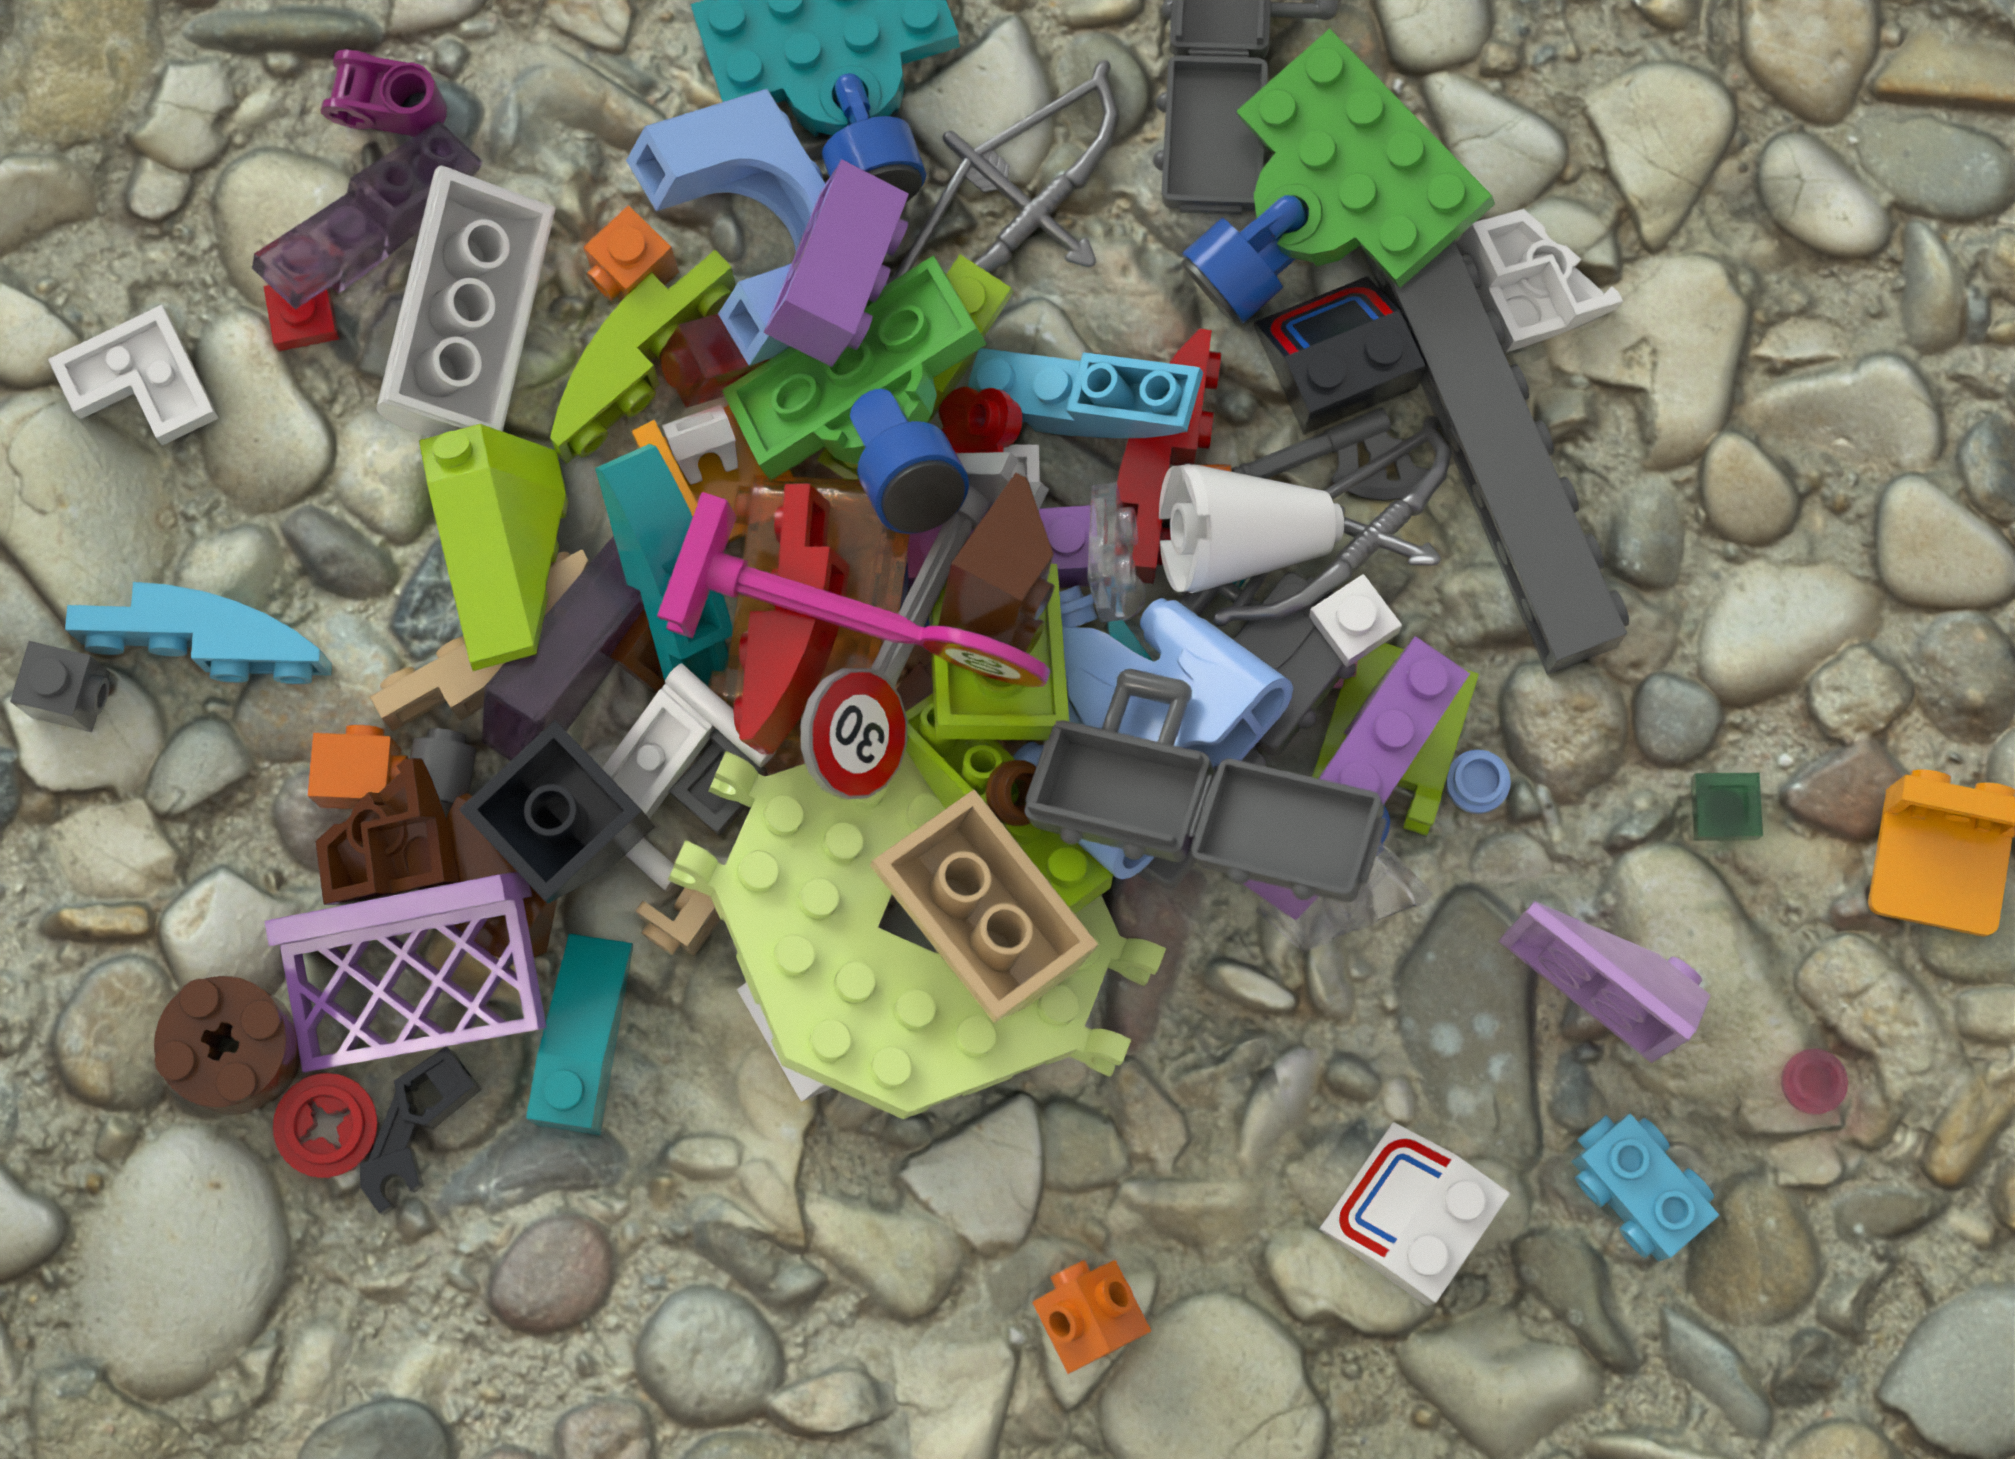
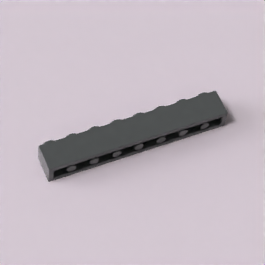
M1454 240L1399 288L1363 250L1379 289L1400 310L1426 365L1420 379L1421 386L1434 416H1437L1440 420L1439 427L1452 451L1454 462L1546 674L1549 675L1616 649L1628 634L1625 626L1629 625V615L1625 603L1616 590L1609 592L1600 569L1604 568V559L1599 544L1591 533L1584 535L1575 515V512L1579 511L1577 495L1566 476L1559 478L1550 456L1554 454V446L1550 433L1542 420L1534 422L1525 401L1529 399V389L1525 376L1517 364L1510 366L1501 347V344L1505 342L1501 322L1492 308L1485 310L1476 290L1480 288V277L1473 259L1468 253L1461 255Z

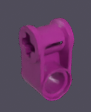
M339 50L335 53L333 66L337 69L332 92L330 98L322 101L320 109L321 114L326 119L353 129H375L409 135L411 137H427L443 126L447 117V105L431 73L424 66L414 62L379 58L356 50ZM415 93L426 94L418 105L402 107L404 100Z

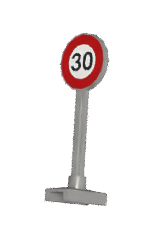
M1011 452L956 453L968 475L969 489L967 497L957 513L942 525L898 614L916 625L924 627L948 579L951 562L964 546L971 530L976 529L986 512L989 511L1012 478L1011 474L1018 459ZM1029 482L1039 511L1049 489L1042 482ZM885 640L871 669H840L824 678L809 697L801 721V751L808 773L822 790L840 799L869 798L886 788L900 769L907 746V716L901 696L896 691L895 684L915 644L893 643Z

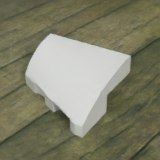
M1525 209L1477 221L1465 231L1456 243L1460 254L1468 253L1476 265L1480 277V288L1476 290L1485 310L1492 308L1501 322L1505 336V342L1501 346L1505 353L1538 343L1586 324L1616 310L1623 302L1619 292L1611 286L1604 293L1576 268L1581 258L1566 245L1557 244L1551 240L1545 231V227Z

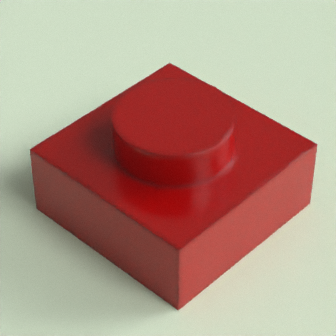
M325 274L263 286L273 344L279 352L339 340L330 284Z

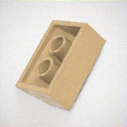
M975 789L870 863L871 868L994 1023L1030 1006L1080 969L1099 945Z

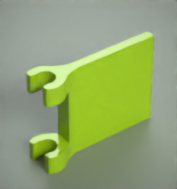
M1383 643L1358 660L1356 677L1344 679L1343 687L1340 689L1312 774L1313 778H1319L1347 737L1344 731L1377 682L1404 649ZM1469 670L1466 671L1470 675L1396 785L1414 791L1403 824L1404 829L1427 836L1430 826H1433L1447 775L1479 676L1478 673Z

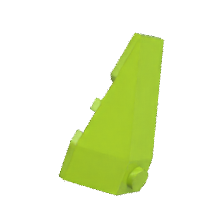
M483 424L448 431L419 440L427 486L472 670L476 671L535 655L538 649L549 597L546 584L551 562H556L559 550L556 537L560 519L566 518L569 504L556 450Z

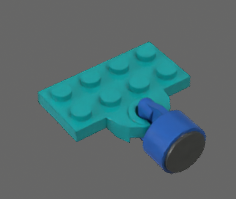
M703 0L690 4L722 102L768 89L776 103L786 100L797 122L815 137H817L819 132L832 135L822 150V157L829 178L842 159L908 193L906 202L919 192L926 180V171L911 128L903 119L889 115L893 111L899 112L904 95L905 85L902 65L960 47L959 34L946 0Z

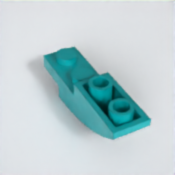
M648 444L596 467V474L626 583L640 590L664 681L676 666L683 664L716 694L737 685L725 639L735 635L723 594L710 590L693 638L668 631L666 628L668 621L659 619L657 616L693 518L656 446Z

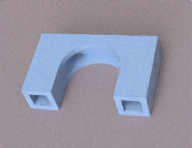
M768 89L647 125L642 130L626 159L630 169L656 211L713 193L744 195L762 203L781 219L791 234L796 251L817 198L825 186L819 167L810 160L793 132L789 118L779 109ZM791 264L739 281L718 313L749 366L773 358L790 347L765 334L764 330Z

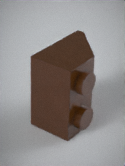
M1018 473L1013 475L951 562L938 626L961 629L983 635L1030 654L1043 632L1045 622L1039 619V617L1045 610L1055 585L1047 581L1054 554L1026 477Z

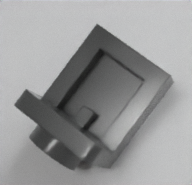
M716 729L709 736L712 744L669 792L672 797L716 835L720 836L746 807V805L737 801L728 800L708 792L725 752H730L746 760L754 766L758 774L764 777L768 776V773L764 766L758 767Z

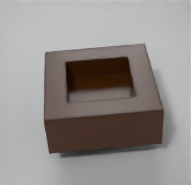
M644 608L609 658L649 691L657 694L665 685Z

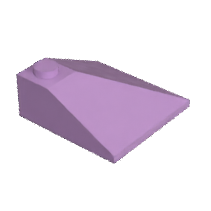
M1535 901L1498 941L1651 1063L1691 1038L1699 1026L1711 996L1699 986L1702 982L1701 976L1682 960L1671 956L1667 961L1658 953Z

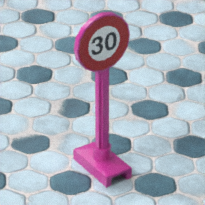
M704 492L701 493L657 614L659 619L668 621L666 626L668 631L693 638L710 590L733 598L742 594L893 643L920 645L943 660L963 669L1010 684L1044 687L1051 671L1043 662L1033 656L983 635L943 626L920 627L900 614L748 567V561L724 554L737 518L727 499Z

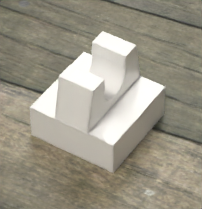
M722 405L662 425L674 459L690 485L703 481L698 468V461L706 453H715L720 456L726 472L738 468L735 448L736 440Z

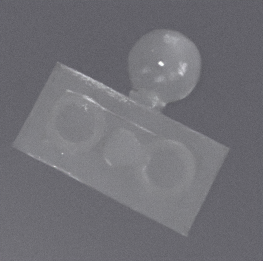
M1117 482L1091 485L1088 582L1100 623L1131 619L1141 611L1146 600L1144 584L1136 576L1133 555L1131 553L1128 554V546L1138 544L1136 515L1133 507L1123 508Z

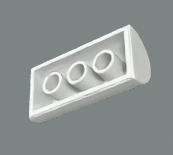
M442 165L435 169L376 407L377 412L383 418L404 429L428 437L477 424H483L503 432L556 207Z

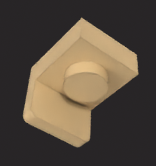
M683 889L674 906V909L680 912L674 921L645 901H642L635 910L641 920L647 924L641 934L671 955L680 946L695 956L720 921L712 898L697 890Z

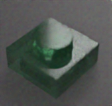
M1695 773L1691 777L1694 841L1759 840L1763 836L1760 773Z

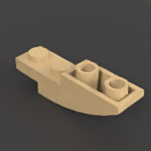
M581 549L572 555L568 552H560L557 555L556 562H551L546 584L549 597L538 649L535 655L473 671L469 662L464 637L461 636L453 639L437 651L436 655L438 658L418 670H415L414 667H406L394 672L381 682L380 687L382 690L370 696L379 715L389 728L395 731L446 701L458 719L462 721L491 703L521 679L546 654L564 632L581 606L596 576L583 550Z

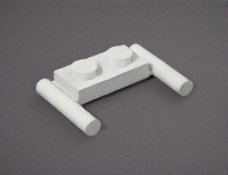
M679 664L667 676L665 685L658 691L602 769L650 819L669 794V790L678 782L708 742L709 736L716 729L760 768L768 763L774 754H760L739 740V734L734 725V709L686 666ZM645 838L626 854L633 863L665 892L676 885L668 880L674 864Z

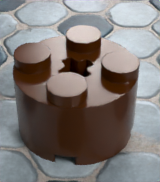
M216 976L196 979L187 983L162 1012L155 1032V1066L167 1084L186 1100L221 1114L240 1115L252 1112V1110L260 1108L270 1101L273 1102L290 1087L301 1062L294 1021L283 1002L252 982L237 977ZM232 1037L239 1041V1048L235 1054L232 1052L222 1053L218 1050L223 1038L231 1039Z

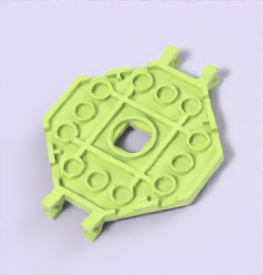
M906 749L900 769L887 787L873 796L863 799H840L822 790L808 773L806 764L764 777L758 774L754 766L746 760L730 752H725L708 792L728 800L737 801L751 809L725 865L718 863L716 858L707 850L685 840L668 880L685 888L697 890L712 898L719 918L725 921L738 952L736 958L755 1004H760L773 1035L771 1042L782 1066L894 1116L905 1119L927 1111L929 1107L960 1095L964 1097L1009 1080L1018 1073L1042 1064L1049 1065L1067 1057L1083 1062L1088 1067L1108 1077L1113 1074L1116 1065L1120 1066L1123 1063L1132 1039L1110 1030L1090 1029L1085 1027L1107 968L1119 972L1125 978L1137 984L1145 986L1150 975H1155L1158 971L1166 948L1144 939H1126L1121 937L1102 895L1075 914L1099 944L1080 969L1030 1006L994 1023L938 952H932L878 927L892 893L871 868L870 863L945 810V807L927 784Z

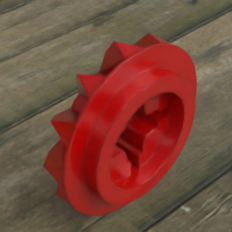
M322 1073L300 1080L283 1095L274 1114L273 1136L280 1155L292 1168L308 1176L330 1179L356 1170L358 1164L372 1152L380 1122L373 1104V1098L357 1082L339 1074ZM315 1103L318 1108L331 1116L338 1115L339 1113L345 1114L350 1111L349 1114L343 1117L344 1121L336 1127L337 1133L340 1136L338 1141L342 1147L338 1148L336 1144L331 1143L324 1137H319L315 1140L309 1139L303 1142V1140L311 1136V1131L318 1126L317 1119L315 1118L317 1113L312 1104Z

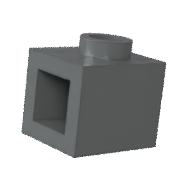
M29 641L10 702L31 718L92 732L97 715L102 712L108 698L110 672L91 655Z

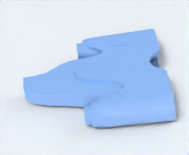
M1157 599L1145 609L1141 616L1140 627L1144 631L1145 641L1160 654V659L1154 662L1138 655L1107 633L1097 629L1062 627L1069 722L1102 729L1117 685V677L1125 669H1135L1180 679L1191 686L1192 698L1187 704L1174 746L1206 753L1212 765L1219 766L1220 762L1224 759L1241 761L1280 718L1292 698L1293 686L1289 679L1176 600ZM1130 696L1118 733L1158 742L1170 704ZM1029 742L1023 745L1013 758L1015 760L1028 761L1037 767L1044 745ZM1083 839L1078 842L1081 847L1110 873L1121 880L1138 874L1154 858L1144 854L1138 860H1132L1124 855L1123 849Z

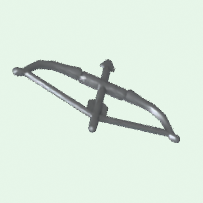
M1100 61L1094 67L1093 76L1088 81L976 148H972L955 132L946 131L943 134L944 143L962 159V162L895 274L888 277L886 284L912 269L965 178L983 193L998 190L1021 210L997 235V240L974 264L991 273L1008 263L1012 257L1011 252L1018 248L1037 227H1040L1068 252L1065 256L1067 262L1085 267H1093L1096 264V257L1089 239L1083 238L1081 241H1078L1050 215L1071 195L1074 189H1080L1086 185L1098 162L1112 145L1119 113L1106 78L1111 70L1109 61ZM1097 90L1103 110V118L1097 137L1062 175L1056 176L1031 200L1008 179L1010 165L993 150L1090 92Z
M1428 416L1424 420L1421 431L1324 490L1330 494L1333 500L1427 441L1430 442L1436 453L1433 466L1425 476L1407 491L1400 500L1390 503L1369 525L1344 517L1343 533L1353 536L1354 539L1339 551L1336 559L1312 582L1298 593L1275 603L1248 606L1270 572L1253 576L1232 606L1220 609L1214 614V624L1216 626H1225L1232 621L1278 620L1309 608L1326 594L1349 582L1352 573L1363 565L1380 547L1408 557L1409 565L1434 566L1439 564L1441 557L1431 543L1419 546L1393 536L1411 519V516H1417L1423 512L1434 492L1446 479L1452 451L1437 431L1440 424L1439 418L1437 416ZM1341 506V509H1342V512H1343V516H1344L1345 508H1344L1343 506Z

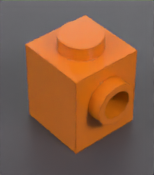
M629 205L583 247L591 268L586 275L592 284L610 301H613L616 297L622 301L651 272L664 286L679 273L672 247Z
M349 725L346 726L345 734L313 733L308 797L320 808L353 809L354 805L368 792L379 793L400 774L397 765L402 760L409 759V757L401 755L402 749L391 736H384L385 730L380 727Z

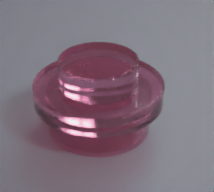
M1808 1049L1795 1054L1785 1064L1781 1075V1087L1785 1098L1795 1109L1806 1114L1819 1115L1827 1113L1840 1105L1847 1093L1848 1077L1843 1064L1833 1054L1820 1049Z

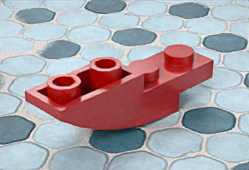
M1199 328L1169 362L1170 364L1200 367L1204 372L1187 432L1158 437L1129 438L1118 474L1112 518L1137 521L1129 581L1154 584L1156 566H1163L1160 540H1171L1170 528L1162 527V519H1159V502L1165 475L1168 469L1171 468L1169 465L1195 464L1197 448H1210L1214 412L1202 410L1204 389L1217 390L1221 352L1209 351L1212 330Z
M785 484L784 502L782 506L777 507L774 517L775 536L780 544L778 568H774L771 574L846 597L850 564L830 546H827L830 502L811 484ZM773 605L775 611H750L748 631L743 632L739 642L740 664L743 670H745L743 695H739L736 698L733 712L734 725L739 734V740L760 754L775 753L796 725L806 708L809 697L816 689L828 663L838 634L839 625Z

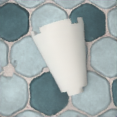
M1190 463L1172 466L1168 469L1162 484L1159 519H1170L1171 540H1160L1161 557L1167 579L1171 587L1177 592L1197 593L1329 555L1334 547V543L1339 542L1343 536L1344 516L1341 506L1338 503H1333L1330 494L1323 490Z

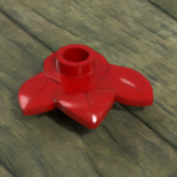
M960 387L949 393L938 408L939 418L944 426L941 430L948 438L955 453H1002L1004 448L1014 443L1021 431V408L1007 392L1000 389L986 388L978 392L972 387Z

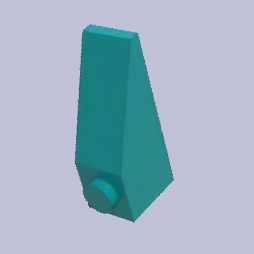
M575 934L568 935L546 1019L547 1028L543 1030L537 1053L526 1119L536 1126L601 1135L633 943Z

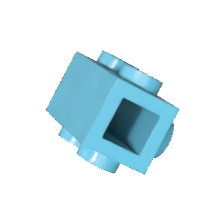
M1630 1113L1619 1119L1616 1123H1613L1605 1115L1577 1139L1584 1148L1571 1161L1580 1171L1575 1177L1577 1184L1597 1206L1603 1207L1608 1203L1624 1222L1619 1227L1621 1235L1643 1258H1647L1650 1254L1658 1262L1671 1258L1719 1216L1718 1212L1709 1203L1714 1199L1711 1189L1693 1170L1687 1168L1682 1172L1665 1153L1670 1148L1667 1139L1648 1119L1642 1118L1638 1122Z

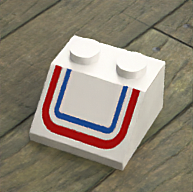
M1393 1122L1319 1230L1422 1304L1429 1306L1436 1303L1511 1193L1456 1154Z

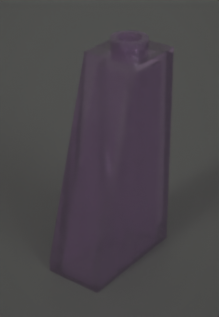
M614 535L544 616L537 653L504 663L485 685L482 742L509 761L554 720L566 732L569 730L615 666L616 662L609 658V656L644 609L640 590L626 583Z

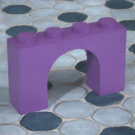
M1415 636L1370 692L1344 731L1347 737L1318 779L1374 791L1380 796L1384 805L1470 673ZM1251 879L1243 884L1294 920H1297L1319 897L1313 895L1308 900H1300L1294 896L1292 889Z

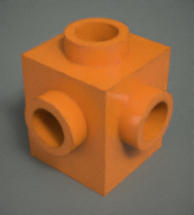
M1086 1260L1078 1262L1050 1277L1055 1289L1032 1302L1067 1374L1151 1332L1133 1295L1132 1289L1122 1274L1116 1260L1093 1270H1090Z

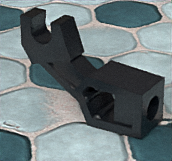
M447 1046L394 1080L396 1092L370 1158L367 1162L360 1164V1188L378 1213L383 1216L396 1207L385 1194L386 1183L391 1178L401 1176L409 1190L414 1193L424 1186L415 1151L411 1148L418 1127L436 1128L482 1090L456 1053ZM430 1079L443 1099L432 1108H425L424 1114L418 1116L416 1115L418 1109L414 1105L412 1091H418L419 1085Z

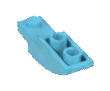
M980 348L976 355L968 387H972L978 392L986 388H996L1007 392L1019 404L1022 411V422H1027L1035 432L1093 438H1148L1187 432L1204 372L1200 367L1083 352L1081 360L1077 361Z
M133 582L131 607L67 605L65 630L78 642L85 645V650L91 653L118 655L124 653V646H148V652L152 654L184 656L187 655L188 647H192L191 659L205 672H210L211 679L229 683L247 682L249 674H273V680L277 682L309 684L312 682V675L331 676L332 674L331 661L317 646L294 629L259 610L205 591L167 584Z

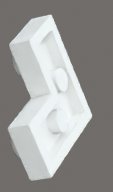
M163 305L48 359L73 413L79 419L85 418L135 394L156 439L161 445H165L219 419L176 328Z

